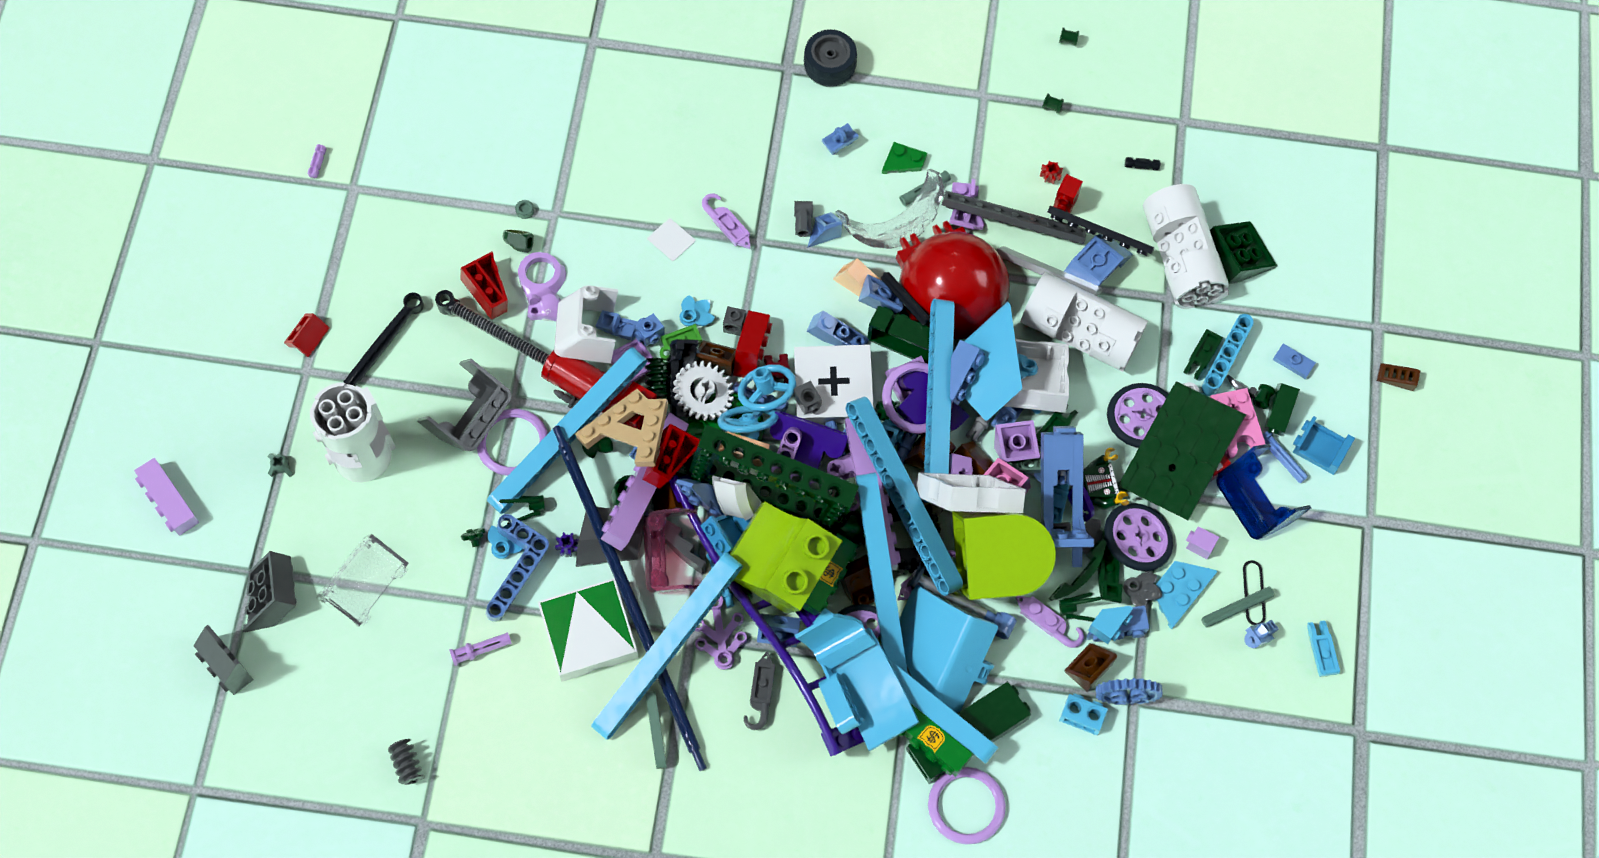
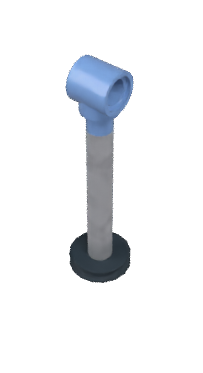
M921 562L912 573L907 587L911 586L913 590L917 584L923 586L975 617L996 624L998 630L995 635L1002 639H1009L1017 622L1013 616L1005 612L994 614L956 591L947 596L941 595L932 578L923 573L926 567L922 566Z

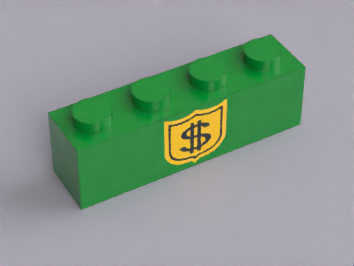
M839 533L835 536L841 539L842 542L802 607L814 616L822 612L824 608H827L829 595H834L838 588V585H836L839 578L843 579L848 569L845 567L857 555L855 550L858 545Z
M912 705L919 723L899 735L906 736L914 748L922 749L930 761L938 762L946 774L957 777L970 761L973 753Z

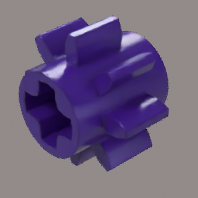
M563 532L560 538L556 537V541L559 544L555 546V549L561 550L560 554L562 557L565 554L572 557V553L574 551L577 552L578 547L575 545H578L579 539H574L573 533L568 535Z

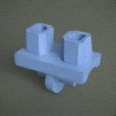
M847 123L842 127L835 128L834 132L822 139V143L834 155L842 148L852 144L853 141L859 138V135Z
M1003 406L992 421L991 426L995 427L998 424L1016 422L1024 408Z
M1269 620L1267 623L1262 622L1250 626L1245 630L1247 632L1244 638L1245 643L1250 648H1257L1275 639L1272 634L1279 629L1272 620Z

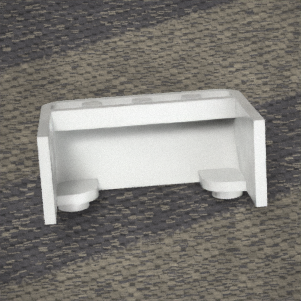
M586 285L559 301L554 352L558 356L611 364L615 339L596 337V329L594 327L582 324L583 309L600 312L604 310L614 313L618 289Z

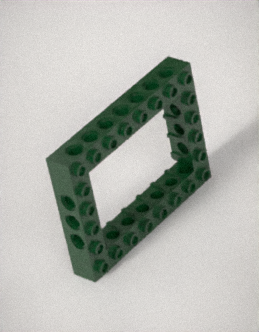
M707 424L688 472L692 480L704 481L712 486V476L723 478L724 475H730L734 481L748 482L761 503L767 502L777 509L798 518L805 516L806 519L813 521L833 533L850 510L859 485ZM722 444L725 450L718 451L720 445ZM739 451L743 454L744 458L737 459L733 453ZM759 459L763 465L757 467L753 464L752 460ZM774 466L779 467L782 473L774 474L771 468ZM711 468L715 471L713 475H709ZM797 474L800 477V481L794 482L791 479V475ZM810 482L818 483L819 489H812ZM766 489L769 492V496L763 497L760 494V490ZM778 497H785L787 504H781L778 501ZM803 504L806 510L801 512L796 508V505ZM815 511L821 512L819 519L816 518Z

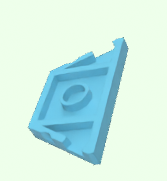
M1179 561L1173 562L1156 584L1162 593V597L1156 601L1159 604L1158 607L1161 613H1164L1168 621L1169 628L1172 629L1215 576L1216 570Z

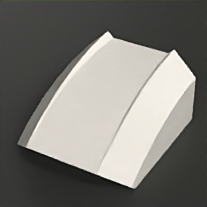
M712 476L714 492L724 515L743 518L745 521L752 518L759 508L761 501L749 485Z

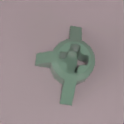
M270 453L267 456L270 459L271 467L268 474L271 477L275 473L281 474L284 472L289 477L293 475L288 468L289 462L284 455H273Z

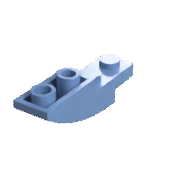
M677 479L676 484L680 487V491L687 496L691 504L695 506L700 504L706 509L709 516L716 518L724 515L712 485L692 479Z

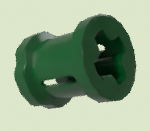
M1062 27L1059 43L1066 42L1076 46L1080 31L1074 32Z
M1047 93L1042 108L1054 110L1056 114H1059L1064 99L1054 98Z
M1260 384L1258 387L1259 392L1252 402L1258 408L1267 409L1271 396L1275 394V389L1267 384Z

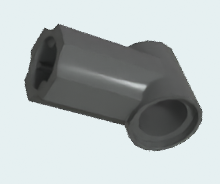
M794 201V217H796L795 235L800 237L811 235L813 201Z

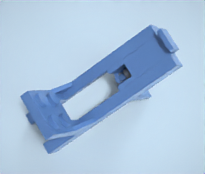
M1053 426V432H1041V473H1034V477L1041 483V524L1050 533L1055 547H1072V567H1082V547H1094V539L1086 532L1083 520L1084 434L1076 432L1074 426ZM1057 484L1072 485V531L1053 529L1054 486Z

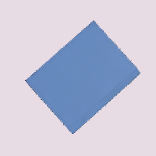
M869 274L866 276L858 299L859 302L875 309L878 306L888 307L894 314L903 309L902 302L882 280Z

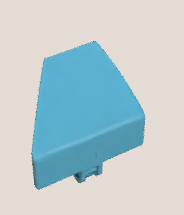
M1008 301L964 341L980 348L985 354L983 364L977 368L975 379L966 390L965 399L986 421L1022 390L1011 305Z
M917 584L911 591L899 618L906 664L914 680L955 713H959L974 681L987 684V677L995 667L994 664L984 660L998 630V626L962 611Z

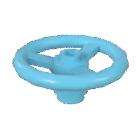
M769 364L758 367L741 380L738 387V399L744 407L752 411L765 412L776 409L793 396L794 388L797 386L796 377L790 369L782 365ZM771 372L784 374L788 378L789 384L775 382ZM754 380L757 390L747 399L745 396L746 387ZM774 390L785 392L773 402L756 404L762 395L771 394Z
M739 406L722 413L717 423L725 431L740 433L741 436L758 441L759 431L774 425L778 420V415L775 413V409L761 412ZM763 413L771 416L764 422H758V418ZM739 414H743L742 417H740L739 419L730 418Z

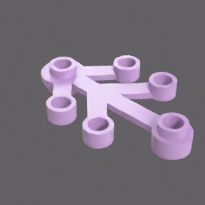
M721 596L718 599L719 605L711 608L715 631L704 624L703 620L701 621L702 627L695 629L696 632H702L717 642L718 650L707 644V640L702 637L696 640L695 646L697 650L705 651L714 657V663L719 669L726 670L732 667L734 663L733 654L740 645L746 643L747 635L742 631L737 632L735 640L726 649V640L737 626L743 624L744 616L741 613L733 614L732 620L723 630L720 610L723 606V598ZM741 617L742 620L740 622H736L734 618ZM742 635L745 637V639L743 641H739L737 637ZM700 641L705 643L703 647L698 646ZM725 657L728 659V661L726 663H722L720 661L721 658Z

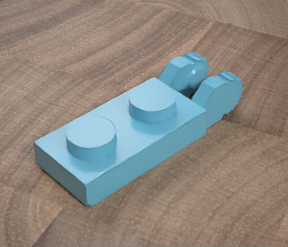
M1326 621L1319 622L1321 635L1318 636L1314 623L1309 622L1307 629L1319 677L1339 674L1340 668Z

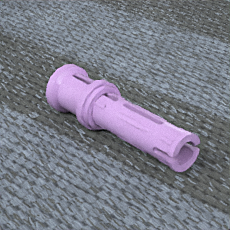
M506 632L505 634L472 645L471 643H466L461 648L455 650L451 648L449 651L454 666H458L460 662L469 659L472 661L477 655L509 644L511 645L512 643L508 632ZM498 642V643H496V644H493V645H490V646H487V647H484V648H483V646H486V645H489V644Z

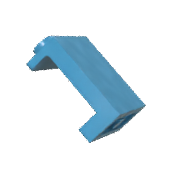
M1313 416L1311 421L1306 420L1301 428L1304 431L1302 436L1298 434L1293 442V445L1296 446L1293 453L1334 475L1355 437L1348 434L1344 438L1316 423L1317 417Z
M722 515L716 518L710 516L701 525V528L721 558L725 553H731L752 518L745 521L743 518L731 515Z

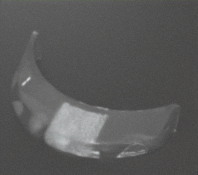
M928 169L923 187L915 201L903 213L891 220L876 224H866L849 219L848 215L840 210L835 212L849 234L859 242L874 248L890 249L900 247V238L905 237L908 242H911L910 235L915 233L919 237L925 232L924 229L931 221L933 222L937 216V209L941 198L944 197L945 191L941 174L933 169Z

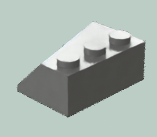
M597 507L603 523L605 524L607 520L610 521L612 516L609 514L612 509ZM586 511L578 540L576 567L587 564L598 565L607 562ZM642 515L629 543L622 551L615 548L620 562L638 560L646 526L645 515Z
M269 551L249 571L247 595L250 596L248 606L245 607V614L248 615L247 624L243 625V632L273 627L296 606L291 556Z
M206 625L193 645L197 650L195 655L202 663L204 661L207 662L209 667L206 669L213 677H219L221 680L219 685L225 692L230 690L235 695L254 679L213 629Z

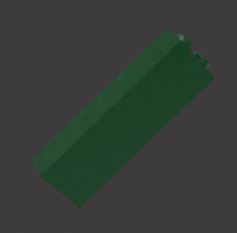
M1007 681L957 714L993 743L1029 720L1031 709L1025 701H1021L1017 688L1014 685H1010ZM911 744L907 745V753L928 784L945 773L941 769L942 766L936 761H930L922 749H916Z

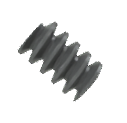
M411 739L399 740L388 747V752L392 754L390 758L394 761L393 767L397 769L395 773L399 776L398 782L404 785H411L425 778V775H418L422 771V767L415 768L420 761L412 759L417 756V752H410L415 747L414 745L407 744Z

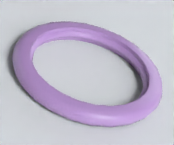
M908 362L893 370L886 379L882 392L883 407L889 419L897 427L909 433L923 434L926 433V423L912 424L903 420L896 413L892 404V389L901 376L913 371L928 374L927 363Z
M506 409L494 423L495 425L503 419L518 417L529 421L536 428L540 441L548 434L543 421L535 414L523 409ZM487 433L477 447L478 456L482 463L497 474L508 476L516 467L500 465L490 457L486 448Z
M964 767L957 777L944 773L933 784L929 793L928 810L933 825L943 836L956 843L968 845L987 840L997 832L1005 817L1006 804L1001 787L994 778L977 768ZM961 777L980 780L991 790L995 799L996 807L992 821L982 831L973 834H963L952 830L945 824L939 813L938 801L941 791L949 782Z

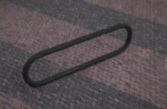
M1254 560L1247 561L1243 565L1245 597H1247L1246 566L1249 563H1254L1259 567L1261 590L1264 589L1262 567ZM1265 601L1262 602L1263 618L1259 623L1265 621ZM1246 609L1247 621L1252 625L1259 624L1250 620L1249 610Z

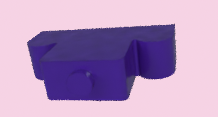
M920 371L906 373L899 378L898 382L901 389L910 391V394L896 407L897 413L909 423L925 424L928 374ZM954 402L951 409L950 432L959 428L970 417L960 405Z
M779 410L775 411L778 415V420L770 427V434L773 438L782 440L786 430L790 427H797L802 432V439L794 460L820 469L825 452L831 458H838L845 452L848 444L846 432ZM795 433L788 434L790 441L798 440ZM788 451L782 452V455L791 458V454Z

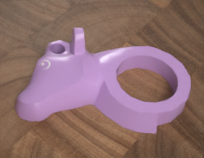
M531 253L520 262L518 268L519 282L529 304L528 317L531 320L556 321L558 303L561 301L557 292L566 279L565 266L559 264L557 259L548 253ZM536 262L549 263L555 269L554 276L546 283H533L526 276L527 270L532 264Z

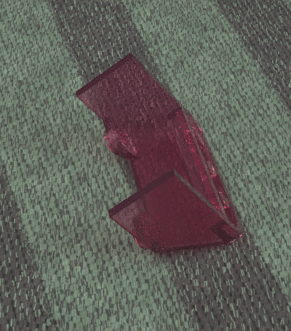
M686 508L657 510L651 512L644 519L646 587L649 592L696 590L699 586L685 584L669 586V578L666 574L664 531L666 517L698 514L697 510Z

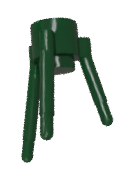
M543 495L499 500V503H528L529 511L533 510V512L517 518L520 521L534 516H541L540 511H545Z
M1092 592L1071 598H1063V600H1059L1060 614L1066 615V619L1093 622L1095 618L1075 615L1073 612H1077V605L1099 601L1101 597L1083 599L1093 595Z

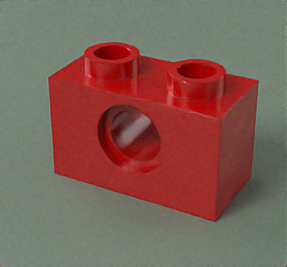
M1066 174L1057 191L1053 207L1071 213L1078 200L1083 181Z

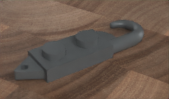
M768 651L758 662H755L750 706L761 713L757 724H751L748 721L747 715L744 716L745 726L751 730L762 729L768 721L775 664L772 663Z

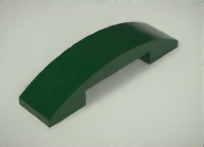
M1103 530L1102 539L1105 540V535H1104V530ZM1117 532V537L1123 540V534ZM1107 544L1098 566L1099 592L1102 600L1121 603L1122 584L1119 583L1120 562L1112 555Z
M1104 539L1097 541L1094 547L1086 554L1091 562L1072 584L1069 585L1066 582L1060 584L1048 598L1050 601L1070 595L1091 578L1104 555L1106 546Z

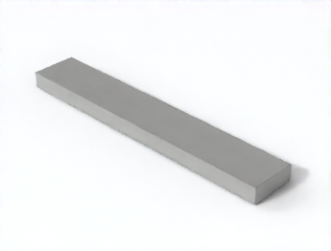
M1002 246L996 250L1003 259L1040 275L1048 272L1095 296L1100 295L1102 292V287L1008 247Z

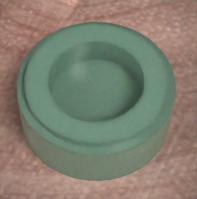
M521 200L516 204L515 211L519 218L528 219L534 214V207L530 201Z

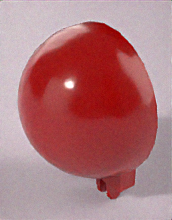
M948 221L943 222L944 233H942L938 225H934L932 228L935 235L922 242L919 241L915 233L911 234L910 240L913 246L909 245L905 237L900 238V244L903 249L897 251L896 260L901 268L900 285L929 317L933 299L954 302L953 339H967L1008 301L1010 293L1009 273L1002 257L984 239L966 233L963 227L953 230ZM903 305L905 312L908 314L910 319L919 322L912 315V313Z

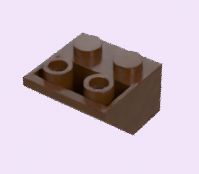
M868 554L848 563L845 567L848 569L843 579L839 578L852 605H869L875 602Z

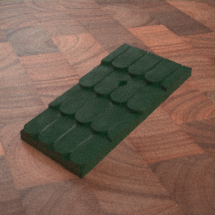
M1176 381L1118 486L1189 520L1247 414ZM1172 464L1176 466L1175 471L1171 470Z

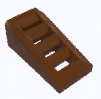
M1381 363L1376 381L1414 391L1418 385L1421 370ZM1385 370L1389 371L1388 377H1384ZM1393 372L1396 373L1395 378H1392Z

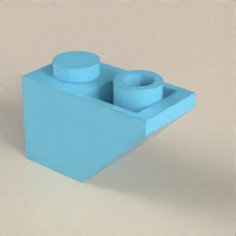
M1057 484L1054 486L1053 523H1061L1069 484Z
M1131 606L1102 609L1090 625L1088 631L1106 644H1109L1111 639L1116 641L1122 632L1119 628L1122 624L1126 626L1133 617L1130 614L1133 608Z

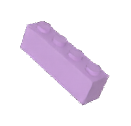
M155 457L134 470L138 476L135 480L141 488L145 486L147 489L145 495L151 503L156 502L158 506L155 509L161 518L163 516L166 517L168 521L165 524L171 532L175 530L180 536L199 524V521Z

